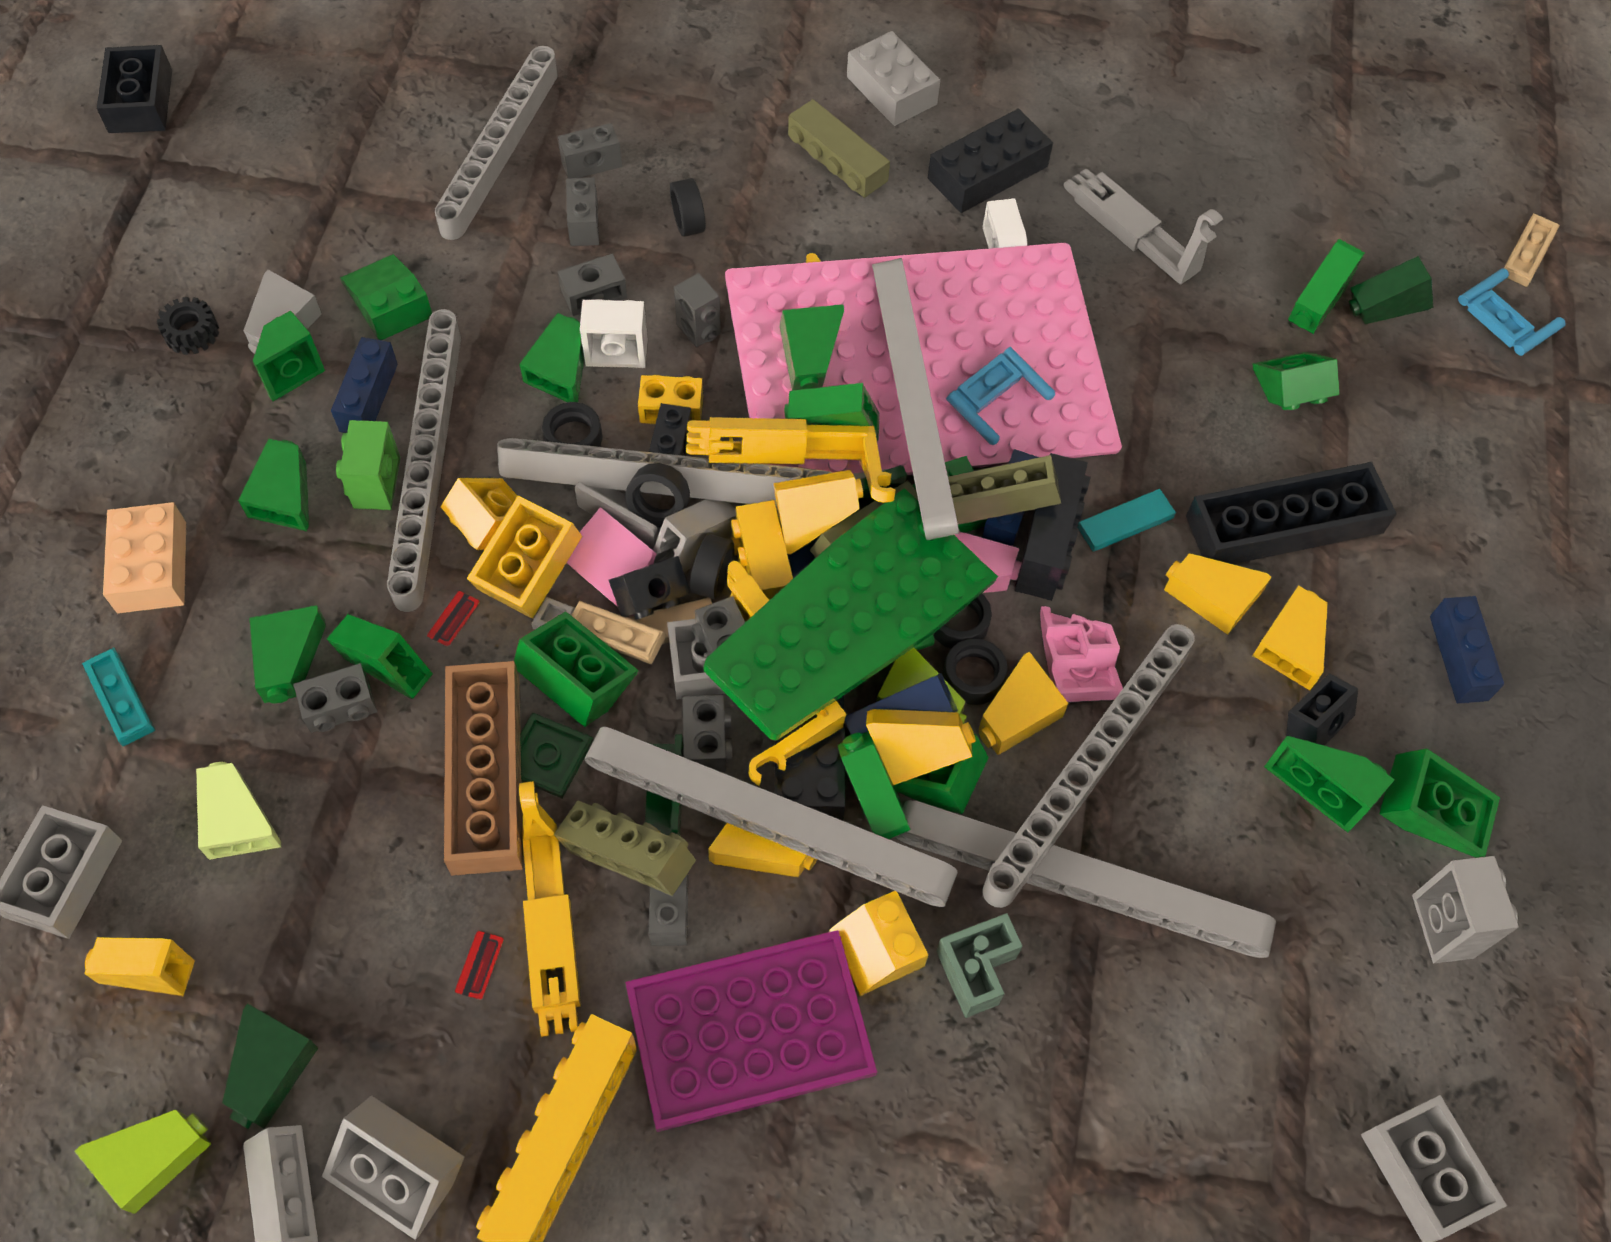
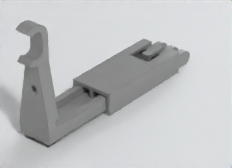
M1084 169L1080 174L1073 176L1072 180L1069 179L1064 182V188L1075 197L1074 201L1133 252L1137 249L1143 252L1180 285L1201 271L1207 244L1217 237L1215 232L1208 227V222L1210 225H1216L1223 220L1222 216L1213 209H1209L1200 215L1186 248H1184L1161 228V220L1103 172L1095 176L1088 169Z

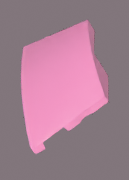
M600 507L580 531L582 538L568 559L567 564L617 606L609 579L653 564L657 553Z
M1042 606L1040 609V621L1049 676L1066 701L1115 700L1123 687L1115 668L1120 646L1112 625L1100 621H1090L1075 614H1072L1071 618L1051 613L1050 607Z

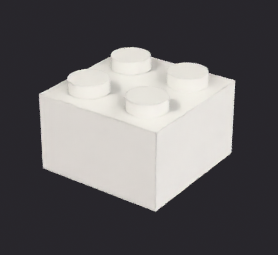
M583 300L580 334L585 366L645 368L648 338L644 301Z

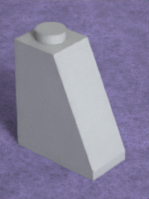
M267 270L263 275L243 330L249 342L248 347L254 354L263 326L276 317L291 310L305 328L308 329L322 314L315 295L270 270Z
M705 499L665 517L653 551L657 553L654 563L678 556L685 573L693 567L698 549L706 535L713 534L726 539L732 535L731 520L736 519V509L727 501Z

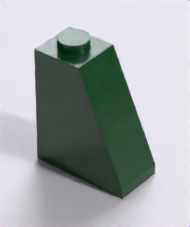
M1419 256L1350 288L1352 300L1348 301L1350 309L1355 317L1360 315L1364 324L1434 308L1432 278Z
M248 1003L242 1012L222 1104L233 1110L229 1118L249 1129L252 1123H255L265 1129L318 1050V1047L310 1039Z

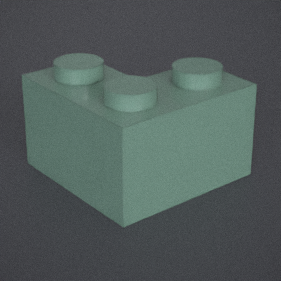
M1007 913L943 937L939 941L936 952L965 1018L998 1006L1004 996V991L993 968L1016 959L1023 947Z

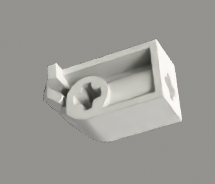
M1015 198L988 201L982 226L988 248L1027 246L1026 232Z

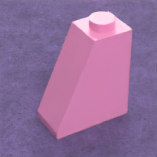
M960 531L959 534H955L965 546L998 576L995 583L983 593L1007 591L1010 579L1017 581L1022 562L1016 561L1019 548Z

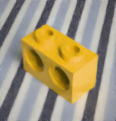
M641 375L638 399L640 423L656 424L661 403L689 407L692 411V420L701 421L703 405L702 378Z

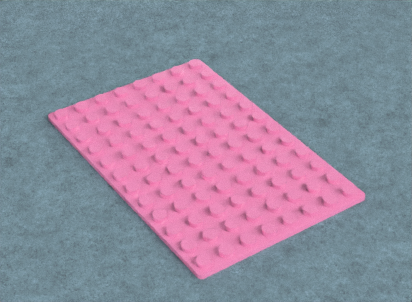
M1067 243L732 268L725 272L749 418L786 419L784 408L785 404L789 403V391H792L779 327L782 310L843 304L844 313L823 387L863 383L880 413L879 439L877 444L881 469H891L903 465L907 475H913L872 264L902 258L945 462L967 456L972 468H982L1008 464L1014 449L1037 457L1049 456L1052 453L1069 458L1117 454L1122 448L1071 247ZM1012 347L1055 391V396L1051 400H1046L1022 377L1016 384L978 413L1000 436L997 444L990 445L946 398L952 391H956L961 384L998 355L1003 354L1007 348ZM805 459V464H768L825 470L832 473L851 470L853 474L864 472L861 460Z

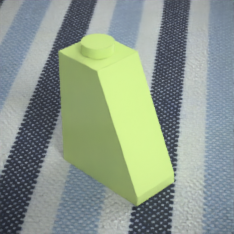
M215 762L208 767L196 769L198 848L209 860L281 847L280 838L233 763Z

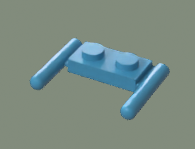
M1502 268L1460 295L1458 301L1463 306L1467 305L1469 307L1467 310L1508 347H1514L1516 354L1522 356L1562 329L1566 322L1562 317H1557L1535 332V327L1492 290L1493 287L1509 276L1508 270Z
M1009 347L1003 354L998 355L961 384L956 391H952L946 400L990 445H995L999 442L1000 436L978 415L980 411L1016 384L1022 377L1046 400L1053 399L1055 391L1012 347Z

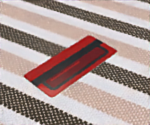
M458 591L431 628L427 637L447 647L450 646L480 601Z
M481 931L476 932L455 989L456 993L479 1000L483 998L504 941L503 937Z

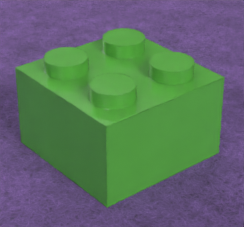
M349 420L347 433H343L341 440L342 460H338L336 464V475L338 479L342 480L344 494L349 497L354 509L391 510L401 457L389 423Z

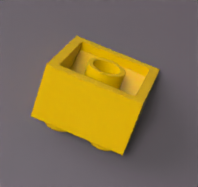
M458 478L442 503L441 508L449 517L450 522L458 527L473 548L485 550L518 495L503 478Z
M897 891L863 904L829 929V932L839 930L852 981L859 996L925 967L928 953Z

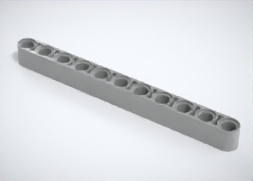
M902 258L872 264L926 540L959 534Z
M439 309L433 312L428 322L387 580V589L397 609L404 612L416 610L423 601L461 343V334L456 316L447 309ZM409 561H414L410 565H405ZM410 589L409 592L400 594L403 590Z
M507 438L497 443L499 474L506 478L577 485L580 482L588 487L626 491L627 486L638 469L647 464L662 463L672 466L683 475L689 486L690 498L745 504L774 500L776 507L773 483L832 473L825 470L768 464L709 463V458L519 438ZM649 481L644 482L640 487V492L674 496L670 489L662 483Z
M1174 624L1167 628L992 865L983 886L984 899L990 905L1003 908L1015 899L1184 664L1195 641L1194 633L1187 626ZM1089 757H1093L1098 761H1093ZM1070 781H1076L1081 786L1074 785ZM1051 805H1057L1061 807L1064 811H1058L1054 809ZM1033 830H1039L1046 836L1036 835ZM1014 856H1022L1027 862L1017 861ZM994 882H1003L1008 886V889H1001Z
M608 727L600 728L584 759L588 765L600 772L932 906H945L958 874L955 867L942 860Z
M909 800L904 802L903 810L911 830L895 837L908 845L989 871L1016 833L925 803ZM1055 845L1051 847L1026 882L1248 956L1266 958L1270 953L1276 920L1270 915ZM1014 856L1017 861L1027 862L1022 856Z

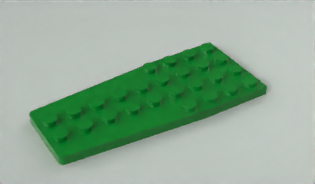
M904 488L895 495L894 501L882 504L827 547L706 658L703 669L769 739L779 740L929 638L993 585L998 576L955 535L926 540L919 501Z

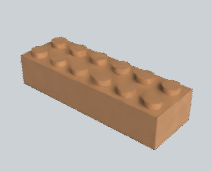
M514 661L445 666L444 863L451 876L523 870L522 808L519 796V783H521L520 678Z

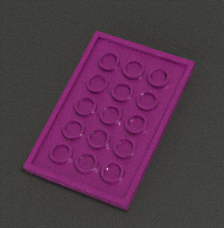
M839 930L625 982L656 1132L877 1075L876 1065Z

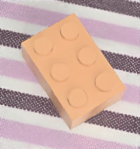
M174 502L107 510L103 596L117 614L184 605L186 521Z

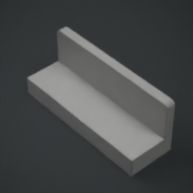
M578 482L574 487L578 507L592 515L601 507L653 550L661 527L657 528L652 523L629 511L625 501V494L616 489L587 487Z
M302 1125L266 1128L245 1141L243 1145L255 1242H318Z

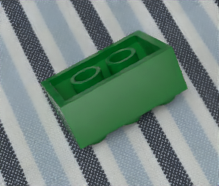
M566 611L520 638L514 658L517 671L584 727L608 712L638 673L637 668Z

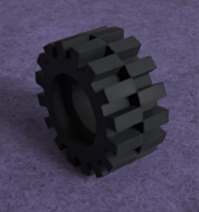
M183 297V302L180 303L178 299L172 300L174 303L172 307L167 303L164 306L166 312L160 310L158 314L160 319H157V324L161 335L170 349L172 348L176 353H179L181 350L183 355H189V350H192L193 354L199 353L198 348L202 347L205 351L209 348L208 342L212 345L215 343L214 336L218 337L219 325L210 306L202 300L200 302L199 298L193 297L191 302L189 297ZM198 322L188 330H178L185 323Z

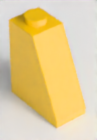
M851 470L773 483L779 522L787 554L796 552L860 509L858 499L863 498L862 483L860 478L855 479Z
M1189 553L1181 563L1176 560L1165 575L1169 580L1164 590L1228 635L1263 593L1272 576L1261 571Z
M1298 585L1252 656L1310 691L1324 670L1328 602L1319 598L1316 593Z
M1030 652L1023 655L983 714L980 722L979 736L982 742L988 748L992 747L997 755L1063 718L1069 704Z
M887 709L867 711L866 726L893 785L972 757L971 743L976 742L969 722L963 724L958 712Z
M729 823L724 826L708 848L709 861L715 865L799 877L805 868L811 870L818 860Z
M97 937L94 947L87 953L84 974L98 984L184 996L195 960L171 939Z

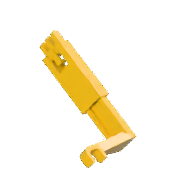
M710 417V421L692 420L687 423V430L689 432L687 433L688 444L686 445V452L691 455H708L709 463L805 464V459L861 460L871 497L883 503L894 501L895 489L880 487L890 485L892 474L882 472L874 426L807 425L806 419ZM721 437H729V441H720ZM733 437H742V441H733Z
M732 561L729 563L727 586L732 591L731 597H734L746 622L769 599L739 562ZM833 702L818 712L816 718L776 745L755 756L749 764L748 774L751 781L760 786L762 774L758 773L756 769L763 764L773 761L778 765V769L785 771L787 758L841 730L846 713L838 702Z
M534 781L519 783V796L523 811L522 840L528 900L523 901L531 1000L535 1014L538 1013L541 1037L549 1036L548 1021L554 1020L556 1034L564 1033V1018H569L570 1031L575 1032L578 1027L577 1007L581 1006L571 902L568 894L565 895L560 841L554 836L558 827L539 805ZM562 967L564 992H559V979L554 977L548 978L550 994H548L546 970L551 969V971H555V968Z

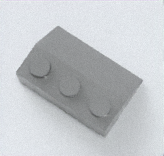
M371 1095L343 1118L322 1177L416 1240L452 1188L465 1157Z

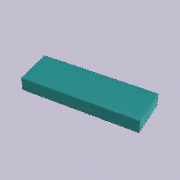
M1158 489L1080 521L1077 528L1092 552H1095L1174 519L1176 512L1162 491Z
M115 648L109 649L82 663L118 742L123 747L156 731Z

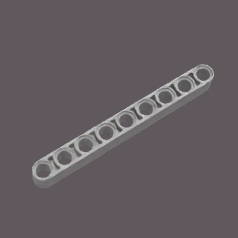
M538 46L530 52L435 208V216L443 238L455 240L463 236L557 79L556 59L552 48Z

